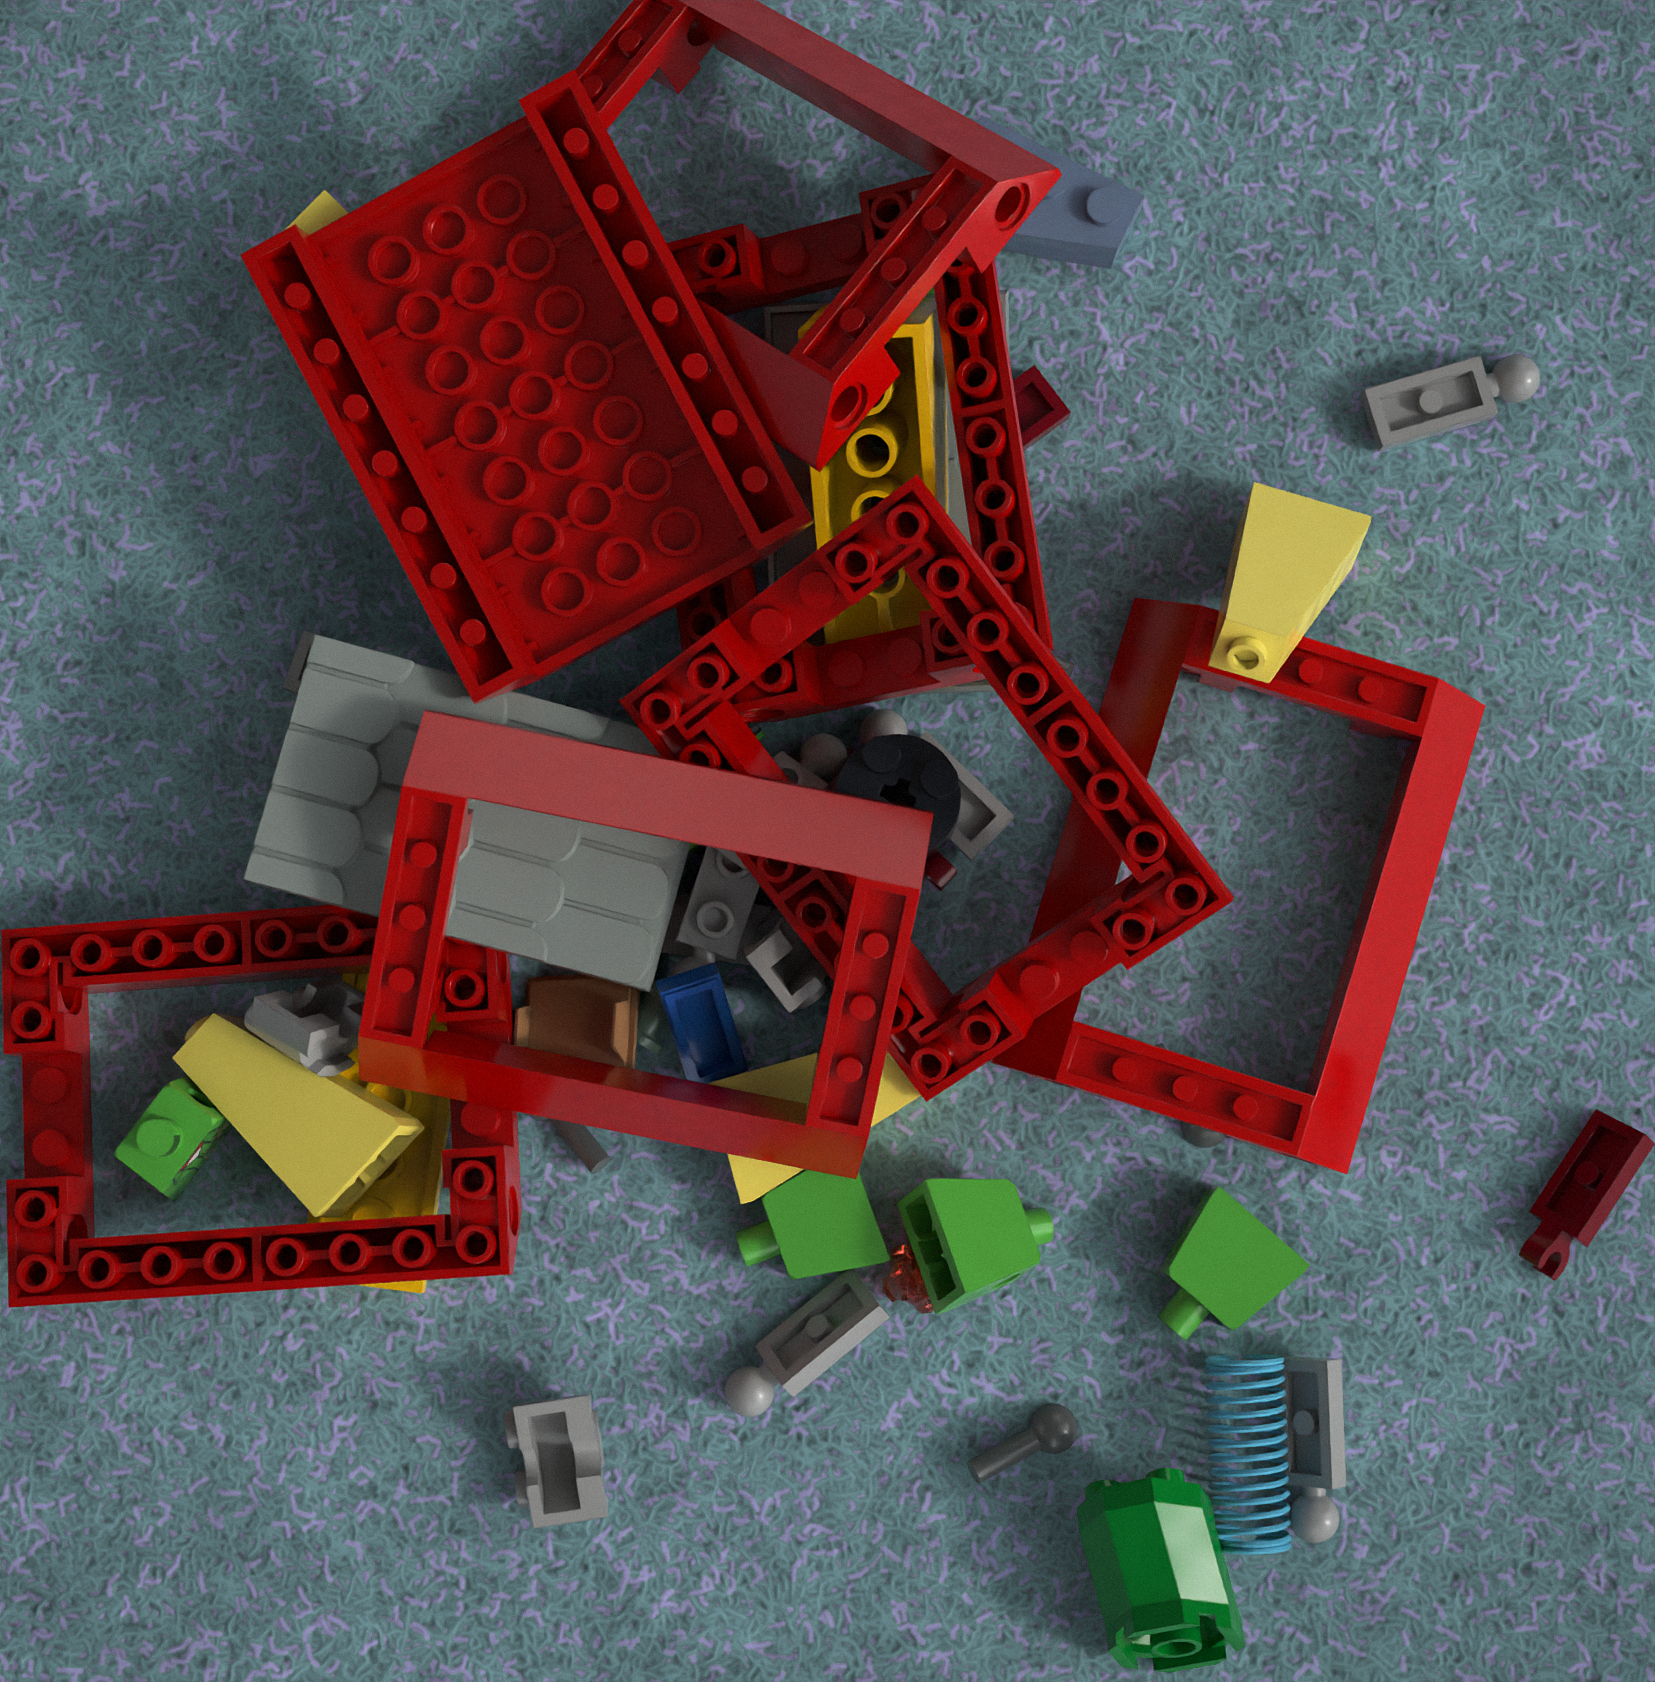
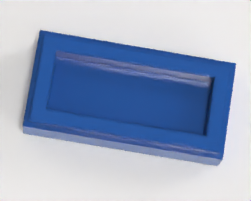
M715 962L655 981L686 1080L708 1084L748 1071Z

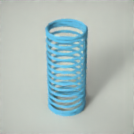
M1253 1354L1243 1357L1254 1360H1228L1236 1358L1228 1355L1208 1356L1204 1360L1206 1363L1204 1373L1206 1375L1254 1374L1276 1378L1246 1383L1209 1382L1205 1385L1208 1390L1254 1388L1278 1392L1269 1395L1239 1398L1213 1396L1205 1400L1208 1404L1256 1403L1277 1406V1408L1248 1412L1209 1411L1206 1414L1208 1418L1239 1419L1256 1417L1279 1421L1270 1424L1241 1427L1227 1424L1210 1425L1206 1429L1209 1433L1263 1432L1280 1435L1278 1437L1250 1441L1212 1439L1207 1443L1209 1447L1214 1448L1262 1446L1280 1449V1451L1257 1455L1237 1456L1230 1453H1214L1208 1456L1207 1459L1212 1462L1269 1461L1282 1464L1253 1470L1217 1467L1211 1468L1208 1471L1211 1476L1216 1477L1267 1475L1282 1478L1273 1482H1259L1247 1485H1240L1229 1481L1212 1482L1208 1486L1214 1491L1229 1492L1266 1489L1283 1493L1271 1497L1240 1499L1229 1495L1212 1497L1210 1500L1213 1505L1217 1506L1272 1504L1283 1507L1282 1509L1270 1512L1259 1511L1247 1514L1232 1510L1214 1511L1215 1520L1243 1521L1271 1518L1284 1522L1273 1526L1260 1525L1245 1529H1239L1243 1527L1232 1524L1215 1525L1223 1553L1242 1555L1273 1554L1287 1551L1292 1547L1290 1543L1292 1535L1284 1529L1289 1527L1291 1520L1283 1514H1286L1291 1506L1282 1500L1290 1495V1491L1282 1487V1485L1289 1481V1477L1281 1471L1285 1470L1289 1463L1280 1457L1288 1452V1448L1279 1442L1284 1441L1288 1434L1283 1430L1277 1429L1287 1423L1285 1417L1278 1415L1287 1406L1277 1400L1282 1398L1286 1391L1281 1387L1274 1386L1285 1380L1283 1374L1275 1372L1285 1367L1283 1364L1285 1359L1282 1356L1271 1354ZM1237 1535L1261 1536L1260 1538L1250 1540L1256 1542H1242L1243 1540L1231 1538Z

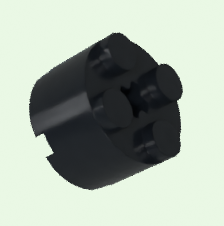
M905 734L875 736L860 746L847 759L839 773L835 792L888 802L882 797L886 792L895 794L899 787L907 789L908 800L915 804L914 808L934 812L927 859L947 844L958 823L961 788L957 771L941 750L924 739Z

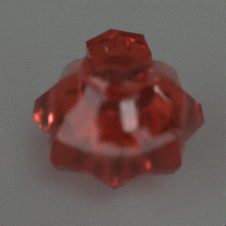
M908 1240L904 1245H897L891 1251V1271L887 1277L882 1279L883 1292L891 1302L905 1301L922 1314L931 1313L934 1309L910 1240Z

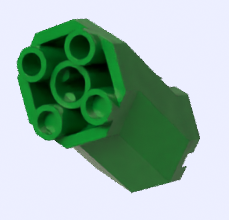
M1174 1468L1153 1470L1146 1475L1145 1479L1124 1483L1115 1480H1099L1086 1486V1500L1077 1507L1078 1527L1105 1623L1108 1652L1123 1668L1138 1669L1137 1657L1150 1658L1153 1660L1154 1671L1171 1673L1219 1664L1227 1658L1225 1646L1228 1643L1236 1652L1244 1647L1242 1620L1215 1526L1213 1503L1202 1487L1196 1483L1185 1482L1184 1472Z

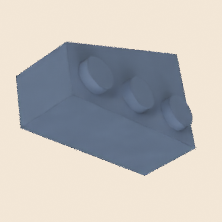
M981 115L978 124L1056 166L1062 174L1001 251L1111 269L1139 215L1145 196Z

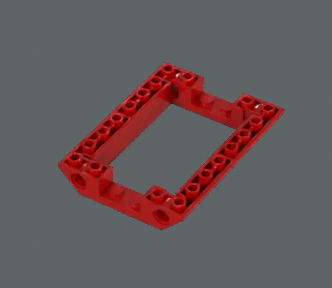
M633 0L575 69L606 130L649 78L679 95L701 68L699 62L714 45L720 52L935 174L788 355L695 296L769 438L820 472L900 375L901 372L884 348L891 337L955 259L982 274L1062 174L1056 166L757 0Z
M931 173L859 192L860 213L764 238H759L745 224L741 223L669 242L667 245L694 296L724 315L844 286L935 174ZM955 259L933 288L971 545L1049 651L1052 652L1054 651L995 260L993 259L981 274ZM754 566L676 607L682 652L758 595ZM930 609L919 612L920 625L821 646H814L804 640L728 700L745 723L779 722L986 678L935 610Z
M916 474L628 693L619 702L661 757L790 782L728 699L752 682L768 667L848 607L855 605L906 565L903 568L1132 872L1123 881L954 994L950 992L912 940H910L887 1051L927 1102L1025 1038L1034 1019L1118 964L1122 963L1126 970H1129L1231 903L1234 896L918 474ZM735 852L834 981L844 935L848 903L856 876Z
M1134 598L1098 716L1146 780L1180 671L1199 676L1197 681L1199 683L1231 693L1238 686H1242L1351 720L1349 729L1383 740L1391 735L1414 743L1406 749L1305 1092L1074 1021L1083 988L1034 1019L1026 1037L994 1057L991 1063L1107 1100L1122 1102L1227 1135L1228 1138L1347 1174L1485 705L1440 678L1304 636L1269 684L1208 666L1219 610L1198 604ZM1074 795L1028 944L1114 887L1118 877L1122 859Z
M425 709L399 798L358 1033L359 1080L857 1179L869 1138L918 907L934 812ZM469 798L856 876L848 903L844 935L822 1041L819 1044L813 1072L808 1109L806 1103L434 1029L426 1042L429 1024L433 1013L439 1005L445 969L440 968L459 856L468 845L474 809L468 808Z
M333 905L1 930L3 1053L22 1058L24 1179L6 1180L9 1308L513 1275L522 1214L517 1112L450 1098L452 1149L441 1150L443 1188L449 1189L450 1214L95 1238L88 994L341 976L351 973L368 974L379 918ZM445 936L440 968H444L445 972L439 1005L435 1010L436 1023L446 1026L447 1032L513 1045L511 972L508 953Z

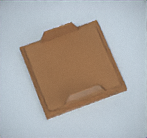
M584 974L530 977L527 983L526 1006L516 1009L513 1045L635 1069L640 990Z

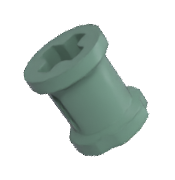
M653 980L651 991H642L639 996L636 1043L660 1056L665 1048L661 1042L670 1026L656 982Z

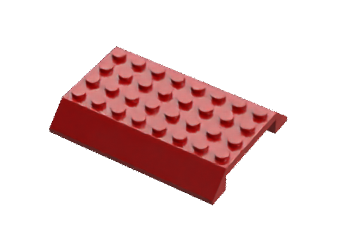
M574 69L519 99L518 101L526 114L525 116L318 231L308 235L294 224L240 254L474 704L484 702L548 677L765 560L814 523Z

